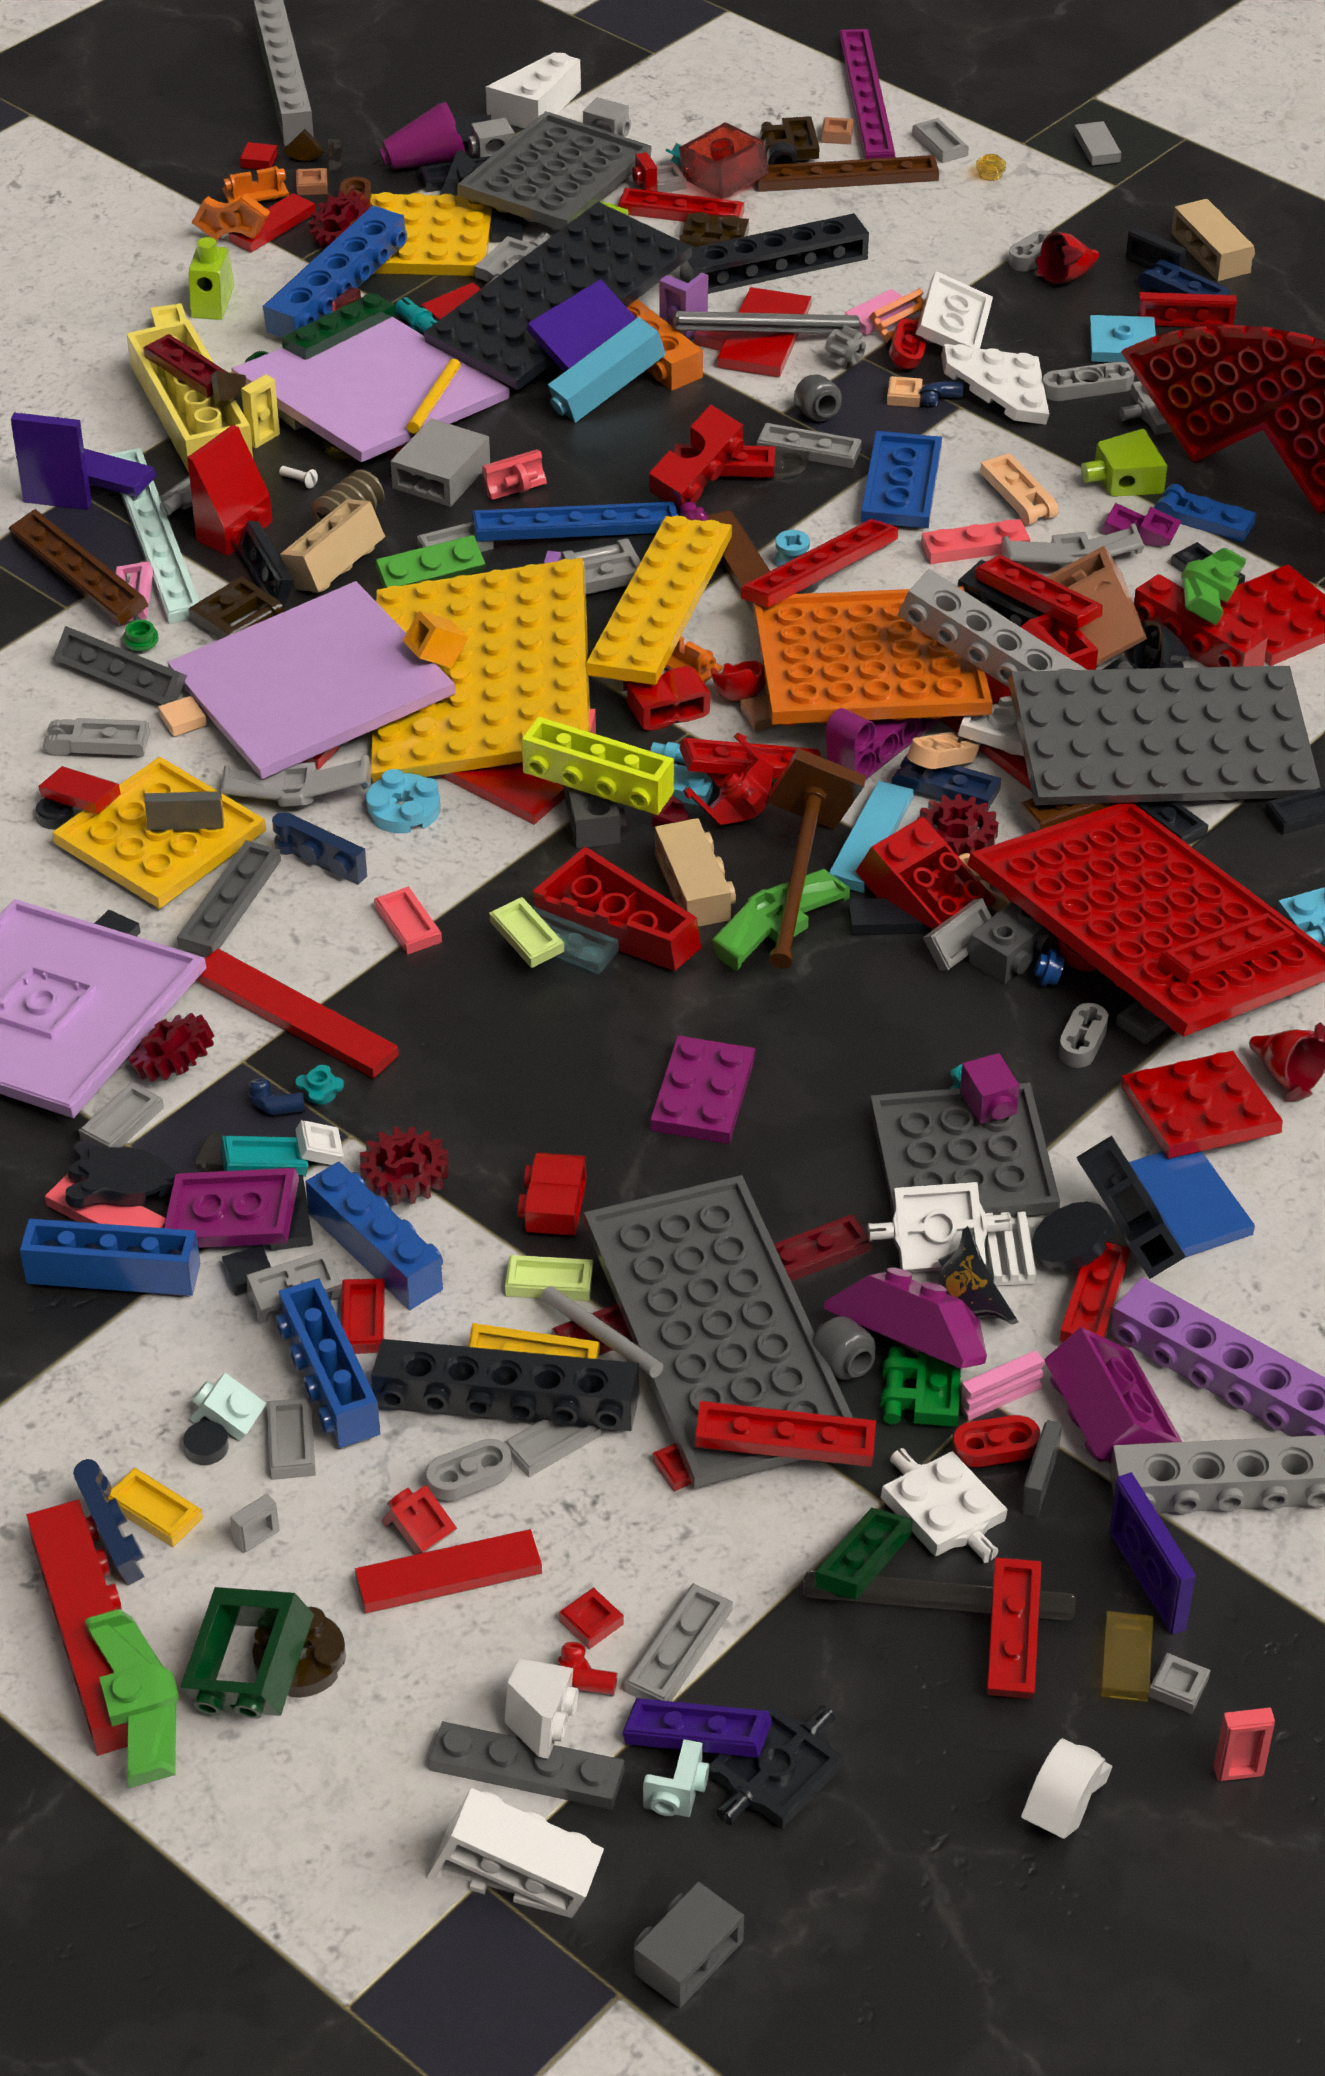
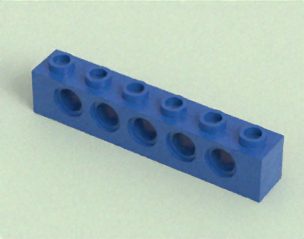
M372 205L262 306L267 333L282 338L297 328L303 327L331 313L407 242L404 215Z

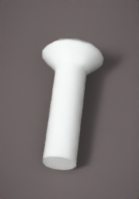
M282 466L279 470L281 476L305 482V486L308 489L313 488L318 480V474L314 469L303 472Z

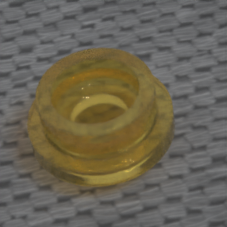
M986 154L976 161V170L981 179L996 181L1005 172L1006 162L996 154Z

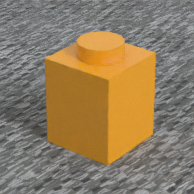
M419 610L402 641L418 658L452 668L469 637L452 620Z

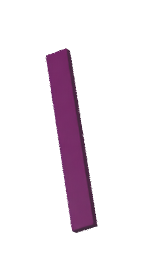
M868 29L839 30V42L864 159L895 157V150Z

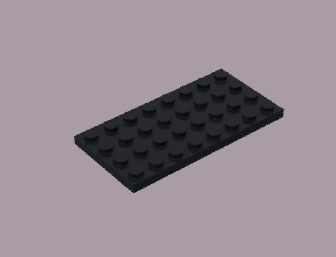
M598 201L424 331L425 342L519 390L554 363V360L526 330L530 321L600 279L627 307L655 286L663 277L669 275L692 257V247Z

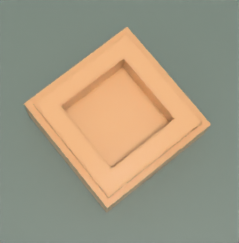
M890 377L887 405L920 407L921 394L919 392L923 379Z
M192 695L158 706L159 716L173 737L207 726L206 715Z

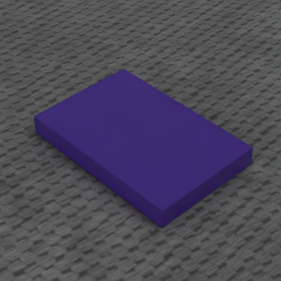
M600 279L530 321L526 330L563 372H566L634 321L636 317Z
M14 412L10 420L23 503L89 510L92 501L80 420Z
M1130 1472L1118 1476L1109 1534L1167 1630L1172 1635L1185 1631L1188 1624L1196 1575L1133 1473Z

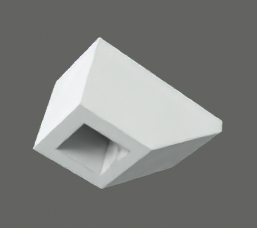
M519 1658L507 1684L504 1723L538 1757L548 1759L555 1742H563L568 1724V1716H574L577 1708L579 1689L572 1687L573 1668Z

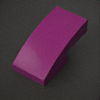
M1115 503L1101 532L1111 534L1129 529L1131 524L1134 523L1144 545L1168 546L1173 540L1181 521L1150 507L1147 515L1144 516Z

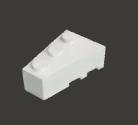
M554 52L486 86L487 115H491V120L506 117L510 125L525 129L545 111L558 114L581 91L580 59L570 57L566 53Z
M470 1788L445 1831L427 1879L441 1882L444 1874L471 1881V1891L485 1894L487 1886L515 1893L513 1897L514 1903L573 1918L587 1896L604 1848L591 1843L589 1838L580 1833L567 1832L548 1823L539 1814L524 1812L508 1805L493 1793L480 1792Z

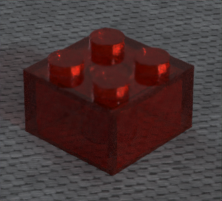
M727 122L679 147L682 171L686 181L720 199L732 196L736 191L747 185L754 184L758 179L769 174L764 141Z

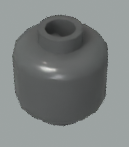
M815 374L803 378L797 384L794 391V402L796 408L809 419L816 422H825L832 419L838 413L842 404V395L835 383L822 375Z
M844 1316L831 1318L821 1324L816 1330L813 1345L829 1364L835 1378L846 1381L861 1377L872 1367L876 1349L874 1338L851 1318Z

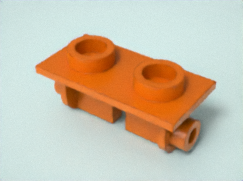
M277 166L256 170V181H252L250 171L228 175V178L223 179L224 188H222V191L228 203L238 201L245 193L255 201H272L279 197L289 196V192L283 182L286 180L284 168L278 169Z
M682 636L665 666L670 670L683 666L694 667L704 683L712 678L711 668H715L717 672L723 670V666L716 663V658L713 657V653L710 650H705L691 641L684 644V637Z

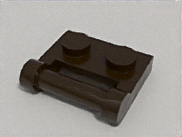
M242 576L189 607L190 619L217 636L219 640L284 612L280 601ZM257 607L260 608V610L243 619L242 621L238 622L237 624L233 626L229 625L234 621L238 620L239 618L243 617L247 613L251 612L252 610L256 609Z

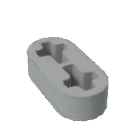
M1045 230L1037 231L1013 244L1009 250V266L1016 271L1022 272L1036 268L1035 261L1039 257L1041 245L1044 239L1052 232Z
M1084 1003L1074 1009L1060 1039L1059 1058L1065 1065L1081 1068L1090 1065L1094 1060L1107 1030L1108 1013L1102 1006L1094 1003ZM1088 1021H1092L1089 1028L1083 1027ZM1078 1042L1082 1043L1083 1046L1079 1047L1078 1050L1075 1049Z

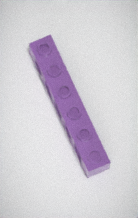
M1143 1277L1114 1307L1110 1336L1118 1339L1123 1345L1134 1348L1155 1360L1159 1365L1169 1368L1191 1380L1196 1386L1205 1388L1225 1399L1235 1408L1242 1409L1266 1422L1268 1426L1275 1430H1280L1291 1437L1325 1435V1377Z

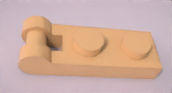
M1010 453L981 462L980 474L1019 513V517L1025 526L1036 523L1038 518L1044 517L1049 519L1058 515L1056 500Z

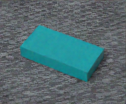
M222 1136L220 1149L224 1171L295 1168L298 1175L306 1177L308 1162L301 1159L297 1137Z

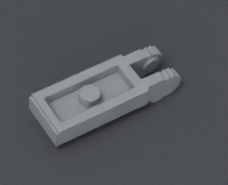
M76 718V720L54 719L48 725L47 733H49V736H46L44 739L43 747L50 755L67 756L70 752L144 756L150 735L149 722Z

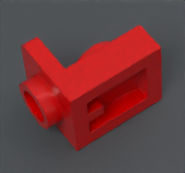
M427 1485L414 1493L409 1488H406L394 1496L387 1503L390 1510L381 1520L386 1527L394 1523L415 1554L425 1553L453 1534L457 1529Z

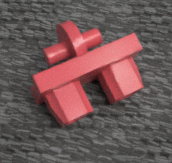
M537 449L482 466L487 495L491 500L517 492L525 493L530 488L547 484L542 468V454Z

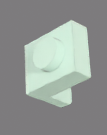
M224 1373L214 1384L206 1381L195 1394L191 1402L197 1405V1407L189 1417V1420L197 1423L203 1416H206L211 1421L221 1424L227 1433L240 1441L246 1436L267 1403L227 1373Z
M684 1739L674 1779L649 1774L645 1776L643 1783L644 1808L654 1810L656 1813L664 1816L680 1815L690 1817L696 1792H705L709 1776L710 1764L702 1762V1743Z

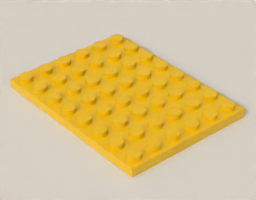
M583 557L377 589L376 602L406 633L420 610L452 620L469 638L452 668L436 664L454 682L456 690L454 695L372 730L371 775L374 783L382 779L383 773L390 769H398L403 773L428 777L523 762L522 738L538 716L591 733L589 675L586 669L588 640L586 579Z

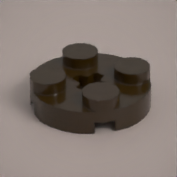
M308 1607L314 1616L303 1647L308 1649L306 1650L307 1657L300 1659L288 1693L289 1697L302 1698L323 1692L337 1680V1672L342 1667V1664H345L346 1649L343 1634L336 1623L325 1617L324 1612L317 1607ZM258 1627L255 1630L252 1656L256 1675L258 1674L273 1628Z

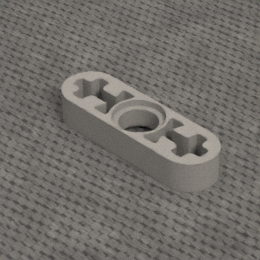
M1111 362L1050 371L1044 375L1043 384L1047 399L1064 401L1129 391L1134 382L1135 373L1126 362Z

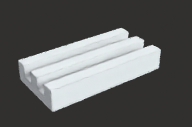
M1017 1212V1217L1011 1218L1009 1222H1012V1229L1018 1230L1025 1274H1019L1012 1229L1011 1231H1002L1009 1275H1002L996 1232H987L986 1243L992 1281L996 1286L1035 1284L1036 1271L1026 1212ZM985 1213V1216L993 1215V1213Z

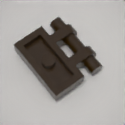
M811 116L782 118V124L772 125L770 122L762 123L759 135L761 142L764 144L763 152L766 158L771 146L776 143L787 142L795 147L799 162L819 159L820 148Z
M704 212L688 213L683 228V235H680V241L693 248L745 237L749 231V219L739 218L734 215H709Z

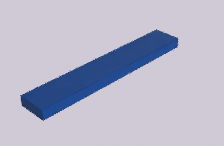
M674 502L472 511V524L476 541L657 533L665 516L672 517L678 516Z

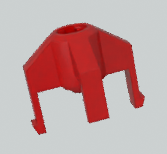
M736 733L733 737L754 757V760L743 771H733L728 775L706 773L720 788V796L708 806L690 787L686 786L683 790L685 797L688 799L692 798L718 825L751 820L758 816L768 804L767 798L771 789L774 768L746 740L747 736Z

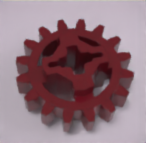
M351 190L348 195H345L343 191H339L338 197L334 198L329 195L326 204L319 203L320 210L311 213L314 220L308 223L311 228L310 233L316 243H319L321 248L324 249L372 206L369 198H366L363 192L357 195L354 190Z
M957 794L955 800H950L946 795H942L941 803L930 800L928 808H921L920 817L917 818L924 817L958 857L962 854L995 845V838L998 837L999 822L996 821V812H988L987 803L975 804L976 797L973 796L968 801L962 800L961 794Z
M189 1013L184 1019L179 1014L171 1022L164 1019L154 1024L155 1028L149 1032L148 1036L141 1039V1043L131 1053L132 1056L128 1059L141 1080L148 1078L150 1082H154L159 1076L163 1080H167L171 1073H175L178 1076L187 1072L189 1066L197 1065L195 1060L208 1054L206 1048L214 1045L212 1038L215 1035L201 1014L195 1017L193 1013Z
M410 1126L407 1133H401L398 1127H393V1135L387 1136L385 1133L379 1132L378 1142L368 1140L366 1142V1151L360 1152V1176L366 1182V1187L371 1192L377 1190V1196L380 1195L384 1199L388 1195L392 1196L393 1204L396 1205L399 1204L401 1198H407L410 1204H415L416 1196L420 1194L426 1199L431 1198L430 1188L441 1190L443 1188L442 1179H446L449 1176L447 1149H442V1140L440 1138L431 1141L430 1131L428 1130L424 1131L421 1135H417L413 1126Z

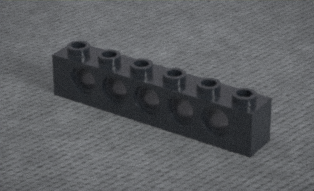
M855 213L693 247L692 257L680 266V278L682 281L689 283L700 273L707 274L708 294L867 260L869 232Z
M391 1339L381 1340L371 1374L372 1391L378 1401V1407L532 1422L550 1420L553 1421V1424L583 1427L591 1425L598 1428L632 1431L640 1395L639 1363Z

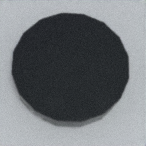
M1088 1201L1071 1203L1051 1213L1036 1228L1031 1240L1033 1253L1045 1269L1054 1271L1052 1267H1061L1063 1272L1074 1271L1090 1264L1102 1255L1107 1248L1105 1242L1110 1236L1111 1239L1113 1237V1222L1107 1211L1097 1203Z

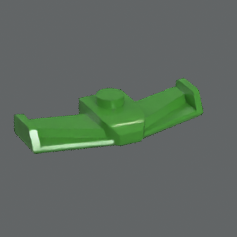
M1222 548L1204 560L1189 562L1181 575L1184 585L1185 608L1210 623L1217 625L1223 615L1220 599L1226 603L1230 599L1239 581L1237 576L1244 568L1246 559L1228 548Z
M825 869L806 875L794 937L808 928L809 917L804 914L805 912L837 900L846 901L850 898V888ZM789 881L769 889H762L749 897L748 902L712 939L717 957L733 970L737 971L741 967L742 962L767 936L777 942Z
M114 1610L87 1618L85 1620L87 1632L113 1674L99 1677L112 1727L128 1722V1788L176 1775V1702L179 1699L173 1673L163 1667L133 1617L124 1611Z

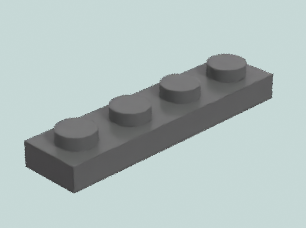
M67 626L64 628L53 659L163 705L178 700L187 675Z
M246 840L177 936L178 948L207 957L217 948L220 949L281 862L280 849Z
M444 1721L441 1723L429 1757L430 1771L613 1810L625 1771L623 1759L557 1745L553 1746L548 1759L538 1757L519 1737Z

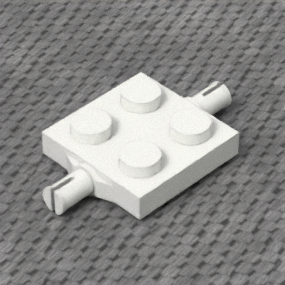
M977 1182L894 1188L892 1193L895 1213L892 1222L868 1223L867 1226L869 1241L894 1239V1243L899 1250L900 1269L914 1273L941 1271L942 1266L938 1259L958 1249L962 1230L969 1226L986 1265L984 1242L987 1232L1011 1231L1012 1222H1009L1011 1220L1010 1213L985 1216V1212L979 1202Z
M901 1448L900 1451H895L890 1458V1462L902 1472L903 1476L883 1485L882 1500L896 1515L913 1519L912 1532L935 1557L952 1548L967 1545L982 1558L984 1563L993 1560L998 1554V1548L984 1534L990 1528L1005 1521L1008 1509L953 1451L928 1464L922 1465L917 1464L904 1448Z

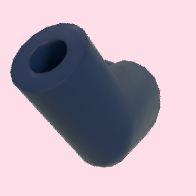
M939 381L923 385L919 392L922 405L933 407L937 405L938 398L962 399L963 382Z
M264 1078L254 1079L249 1083L250 1094H248L250 1103L265 1113L274 1116L305 1112L302 1092L278 1095L270 1091V1082Z

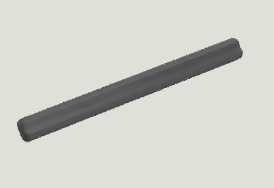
M677 311L673 318V325L677 331L831 334L835 329L842 331L844 325L858 332L860 330V320L857 315Z

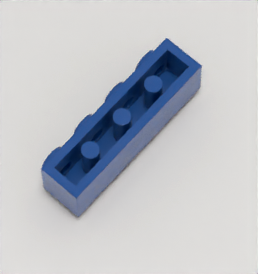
M338 1161L305 1181L309 1215L376 1279L385 1278V1288L409 1311L443 1290L441 1267L443 1265V1258L439 1250L433 1244H427L420 1238L412 1224L406 1219L401 1220L391 1210L388 1202L382 1196H376L366 1187L359 1174L356 1172L351 1173Z
M29 1219L20 1248L26 1284L193 1296L201 1264L196 1230Z
M317 1278L279 1290L281 1314L275 1316L276 1325L282 1340L289 1339L292 1346H289V1351L295 1369L297 1371L304 1370L306 1377H303L309 1400L311 1402L318 1401L321 1407L318 1409V1416L325 1434L332 1432L339 1448L381 1435L378 1401L320 1279Z

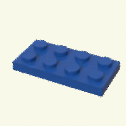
M876 431L861 510V522L874 519L890 525L907 526L909 528H929L942 449L941 436Z

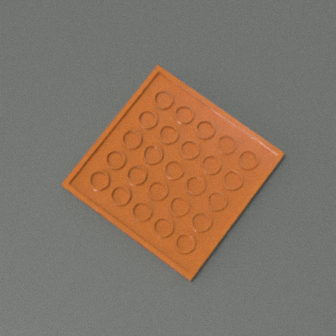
M910 589L793 594L769 608L753 603L772 724L786 726L814 722L827 724L831 715L839 708H844L868 720L892 719L901 721L907 718L927 717L930 719H940L947 716L969 715L977 717L979 715L992 714V698L986 674L983 670L897 616Z

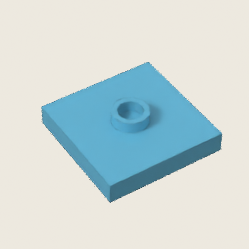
M1090 315L1091 361L1128 363L1121 351L1124 348L1156 336L1154 317Z

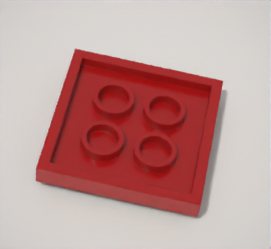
M1289 564L1237 585L1227 603L1220 599V606L1225 613L1268 638L1264 661L1269 666H1273L1325 643V594Z
M1234 1051L1219 1052L1206 1057L1179 1061L1170 1065L1143 1069L1138 1072L1122 1075L1121 1089L1168 1159L1282 1133V1118Z

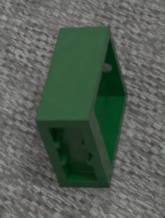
M214 1587L180 1686L181 1690L194 1702L196 1709L206 1714L219 1715L221 1711H231L253 1719L261 1718L262 1714L281 1716L314 1614L296 1593ZM235 1625L273 1628L255 1683L216 1680Z

